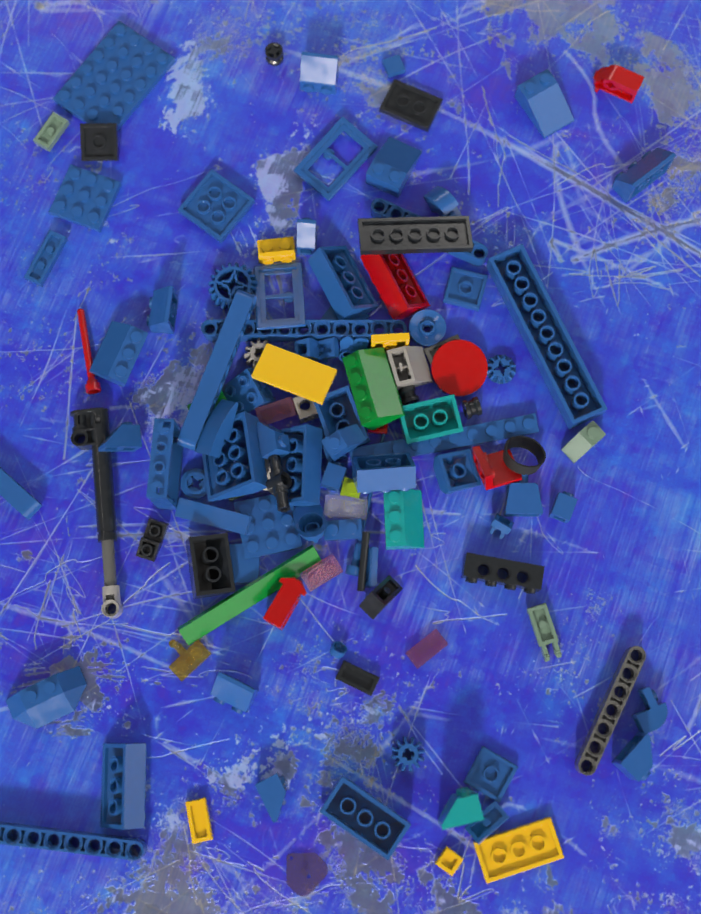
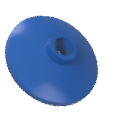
M429 309L421 310L412 316L409 322V333L412 339L420 345H435L443 339L446 333V323L438 312ZM428 327L431 331L425 332L424 328Z

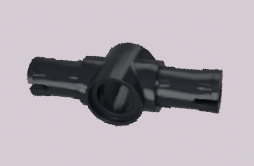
M274 454L268 457L271 472L270 479L266 481V487L276 497L278 511L287 512L291 509L288 501V488L292 486V479L283 470L281 457Z

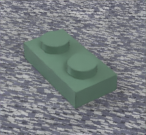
M53 112L33 139L34 143L50 152L69 126V121Z

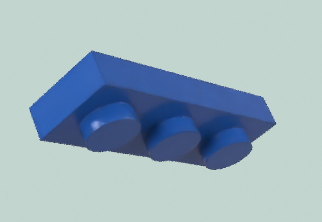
M50 230L24 278L43 287L68 241L67 237Z

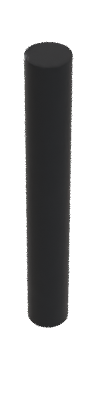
M362 532L357 591H365L370 532Z

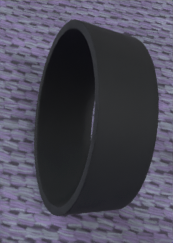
M513 436L505 443L503 452L504 463L509 469L518 474L530 475L535 473L546 459L544 448L530 437ZM513 447L524 448L536 457L538 465H522L513 460L507 450Z

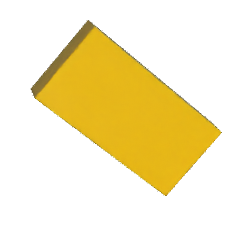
M206 798L185 802L192 844L213 840Z

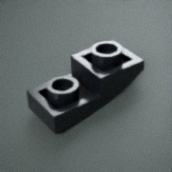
M149 518L136 556L155 562L169 523Z

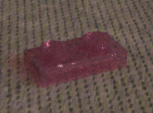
M292 396L255 408L259 422L271 424L297 415Z
M331 554L300 573V576L311 592L342 573L343 569L335 556Z

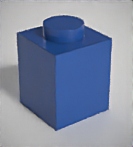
M337 461L333 463L328 462L321 481V487L339 493L347 473V468L344 467V464Z
M559 492L555 497L548 517L567 524L572 517L578 499L574 498V495L569 492Z

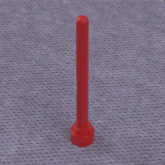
M80 308L77 310L88 377L85 389L87 394H97L101 392V385L95 378V374L89 372L93 360L85 311Z

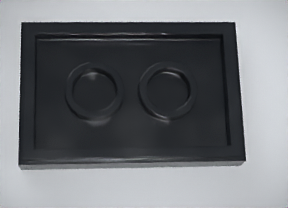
M394 79L379 108V112L428 132L443 103V99Z

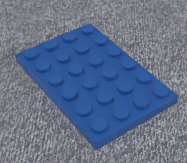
M118 21L55 95L53 100L84 123H117L119 130L176 61L173 56L121 21Z

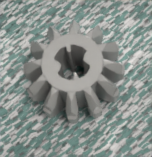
M257 339L256 344L251 341V347H245L247 353L244 354V358L248 359L246 361L248 366L256 367L260 358L259 355L257 357V353L260 352L262 354L268 343L267 340L261 343L260 339Z

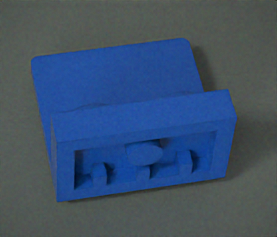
M247 368L222 388L228 401L238 403L236 415L243 411L250 413L260 405H271L276 402L269 385L252 378L251 375L255 368Z

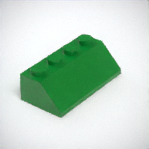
M384 347L357 350L342 358L362 426L373 431L405 415Z

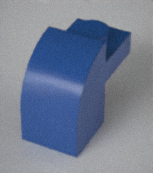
M436 186L423 196L430 210L438 213L439 216H462L457 207L459 205L457 200L444 187Z
M332 337L320 341L306 338L294 342L295 354L313 361L327 363L328 359L339 357L338 338Z
M643 687L638 690V693L646 709L633 714L632 717L640 733H650L664 724L668 710L666 702L657 704L658 697L653 689Z

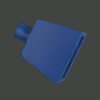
M521 474L522 480L508 485L503 516L540 517L543 514L538 484L528 483V475Z

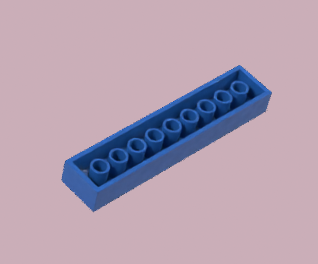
M523 244L489 258L486 267L568 429L570 430L603 415L607 407Z

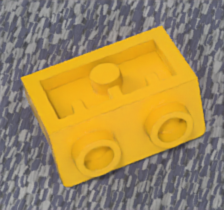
M294 237L257 240L260 264L271 265L274 262L289 263L292 260H296Z

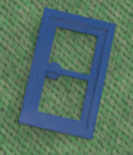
M342 116L293 171L326 200L330 201L378 146ZM343 131L363 147V150L348 166L334 155L332 149L328 148ZM322 154L326 160L333 159L344 168V171L329 187L308 171Z
M289 263L255 266L254 274L256 278L254 280L258 281V284L255 285L257 287L255 295H257L255 304L256 329L266 330L306 326L302 264ZM292 274L293 293L265 295V276ZM283 298L286 303L294 301L295 318L267 320L266 300Z

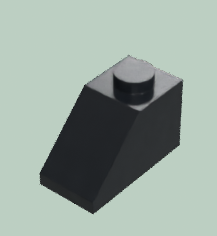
M389 575L368 594L359 607L374 619L403 588Z

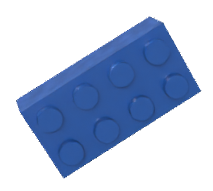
M343 775L319 811L387 860L390 859L411 826L407 819Z

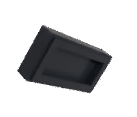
M344 660L335 679L371 696L379 677Z

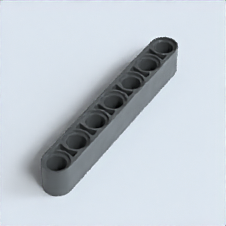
M639 646L627 648L620 660L575 760V769L580 774L592 775L598 767L646 659V652ZM633 650L637 651L639 654V658L637 661H634L631 658V652ZM625 668L629 669L631 672V676L629 679H626L623 676V670ZM617 686L621 687L623 691L621 697H617L614 693ZM609 704H611L615 710L614 714L611 716H609L606 712V707ZM600 723L606 725V732L604 734H600L598 731ZM593 741L598 744V750L594 753L589 748L590 743ZM584 760H588L590 763V768L587 771H583L581 768V763Z

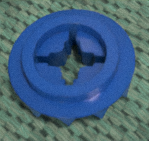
M497 354L488 361L487 376L491 381L497 384H505L514 378L516 365L512 358ZM499 362L502 367H507L504 369L503 375L500 370H495L498 368Z
M199 468L190 469L182 476L181 489L186 496L197 499L207 494L204 470ZM192 477H194V479H196L197 481L201 480V483L199 484V488L201 490H198L196 487H191V485H193Z

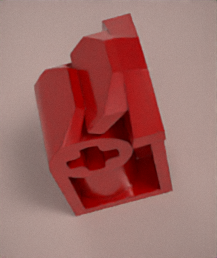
M618 65L602 67L593 76L594 91L598 93L600 89L633 103L644 80V76Z
M296 577L280 578L279 582L283 585L263 617L266 622L280 630H283L301 595L306 596L307 594L302 581Z

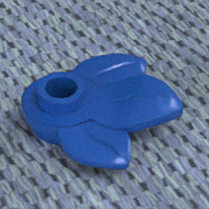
M349 335L343 337L339 343L340 361L343 362L342 358L357 350L366 349L369 345V339L366 337L353 339Z

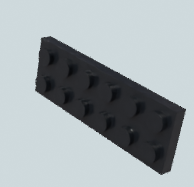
M469 216L358 218L357 221L360 255L472 252L473 250Z

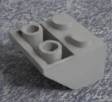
M402 346L387 350L386 353L397 390L410 385L418 387L433 382L423 347Z

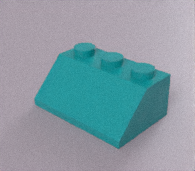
M454 394L404 405L405 415L399 418L401 430L407 444L464 431Z
M391 490L390 492L383 493L386 550L424 548L421 490Z
M468 787L456 789V793L451 795L437 819L442 830L484 820L479 797L475 791Z

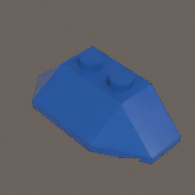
M77 666L54 674L17 692L7 699L6 703L14 720L38 729L74 712L87 686V682L81 667Z

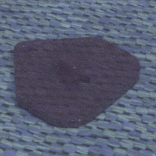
M289 853L287 855V885L299 896L309 895L327 875V865L316 853Z

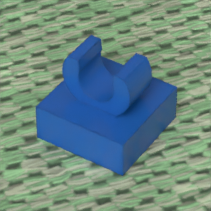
M497 513L491 524L490 533L493 534L494 530L498 529L501 531L499 539H502L505 534H509L514 522Z

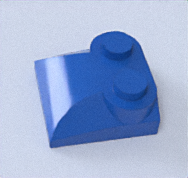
M470 449L434 457L433 469L439 488L443 493L452 494L456 491L481 485Z

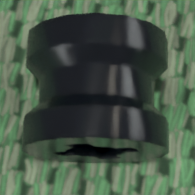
M275 42L268 44L265 48L267 63L272 66L280 65L283 62V49L281 45Z
M414 385L398 390L399 396L402 399V406L417 403L420 400L419 396L415 394L416 388Z
M473 397L470 401L463 400L461 402L467 419L473 415H482V408L477 397Z

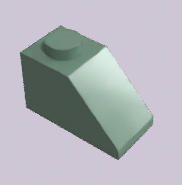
M592 420L561 450L575 463L595 446L606 433Z

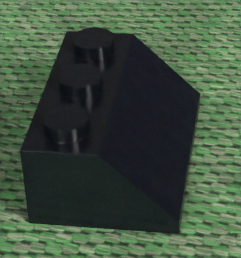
M228 533L189 537L185 542L193 599L235 592Z

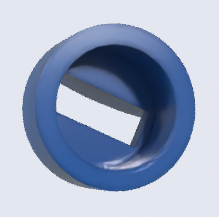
M335 641L330 647V655L334 656L335 659L342 658L347 652L345 644L339 641Z

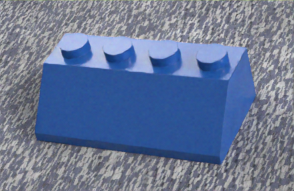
M346 246L319 247L308 259L320 286L339 320H354L379 307Z
M309 424L281 429L280 431L289 436L291 453L281 458L283 470L292 479V486L288 488L290 506L306 507L320 505L321 441L323 429Z
M146 743L103 744L101 827L121 830L144 828L146 818Z

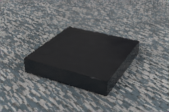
M117 123L80 124L82 161H119Z

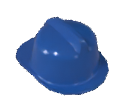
M321 505L296 506L293 512V519L298 534L307 541H314L315 544L318 543V539L323 537L327 527V521Z

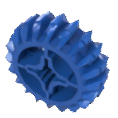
M229 262L227 268L221 265V271L216 269V275H211V280L213 281L208 283L209 287H211L208 291L209 294H212L210 297L215 301V305H221L222 310L228 307L229 311L237 290L255 295L257 290L255 285L258 284V281L254 280L256 275L252 274L250 268L246 270V265L243 264L239 268V263L236 262L235 266H232ZM238 276L244 278L248 285L239 282ZM219 289L223 290V292H227L229 295V299L223 297L219 293Z

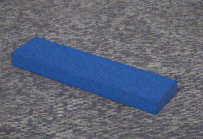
M179 498L175 512L176 517L243 535L248 534L252 516L184 498Z

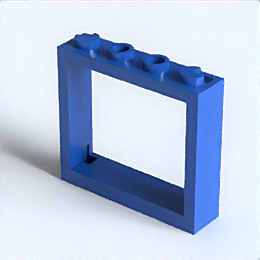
M154 418L146 497L158 509L176 510L179 501L184 447L174 443V439L178 438L181 431L175 419Z

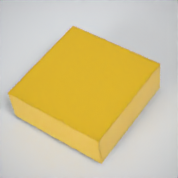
M446 846L435 864L453 876L464 859Z

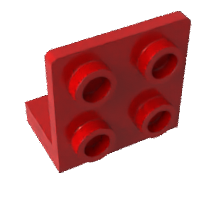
M480 445L472 447L473 460L485 490L522 480L521 474L512 471L504 463V450L487 455L486 452L482 451ZM508 449V454L514 460V457L510 449Z

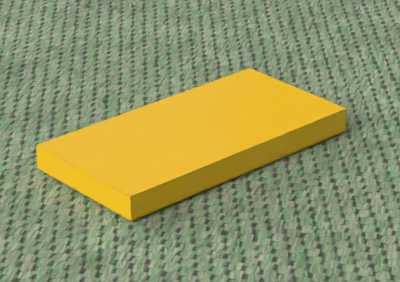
M267 343L251 376L253 379L323 405L337 374V369Z
M550 816L491 835L479 845L476 841H473L486 884L564 858Z

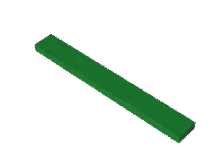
M313 545L307 547L179 626L178 631L188 645L192 644L279 590L283 585L279 582L280 578H298L321 564L320 556Z

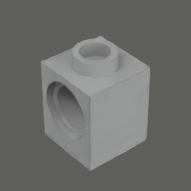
M297 395L293 398L301 424L319 418L313 401ZM303 403L310 404V408L307 410H302L300 406Z

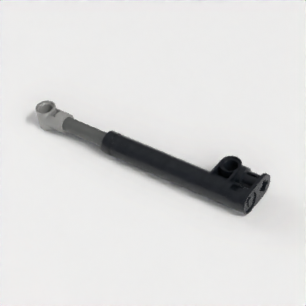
M90 408L74 410L70 412V416L74 420L71 442L80 450L92 449L98 542L102 544L104 587H102L103 605L101 610L105 616L116 619L123 613V607L120 599V586L117 585L114 542L117 541L112 457L111 452L98 451V447L110 435L108 409ZM81 436H85V441L78 444V439ZM115 604L116 612L109 614V606Z

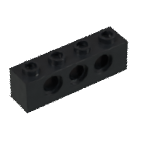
M467 552L464 557L461 578H466L465 581L469 583L482 581L485 582L486 586L496 587L499 584L504 585V589L507 590L521 588L524 589L525 593L535 594L536 591H540L542 588L545 566ZM485 566L488 569V574H479L478 567ZM499 569L507 572L506 579L498 577L497 572ZM524 573L526 575V582L518 581L517 574Z

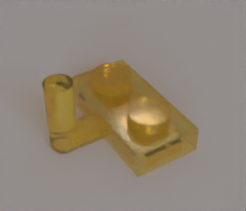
M174 639L169 641V646L180 654L169 668L182 682L212 655L199 639L187 650L179 641Z

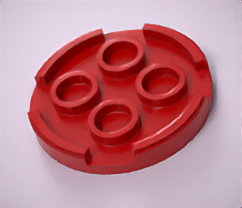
M452 340L445 343L436 351L431 362V373L437 387L448 395L454 394L456 397L466 396L477 391L483 385L488 372L487 360L482 350L474 343L466 340Z

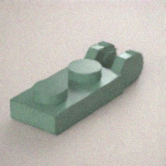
M543 603L527 608L526 610L545 662L550 661V655L546 648V645L552 643L555 656L557 658L562 657L557 642L559 640L547 604Z

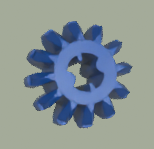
M405 736L403 737V745L399 740H396V744L400 746L399 749L396 747L391 748V750L398 752L391 755V759L399 758L394 765L397 767L402 762L401 770L404 771L406 765H408L409 771L412 772L413 763L417 768H420L419 763L416 762L417 759L420 761L425 760V758L418 756L425 753V750H417L422 743L419 741L413 745L414 737H411L410 743H408ZM406 748H409V751H413V756L409 760L402 756Z

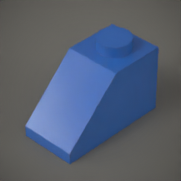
M132 422L121 423L98 447V451L135 452L142 447L140 425H133Z
M261 422L256 423L261 458L268 459L269 456L274 454L282 458L291 453L289 436L274 426Z
M354 424L337 430L321 442L335 461L367 441L359 426Z
M278 772L255 784L273 823L279 818L287 793L286 787L288 786L284 775L280 776Z

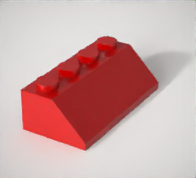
M403 254L360 256L365 269L371 277L372 283L376 286L380 298L386 305L388 313L393 320L405 319L430 306Z

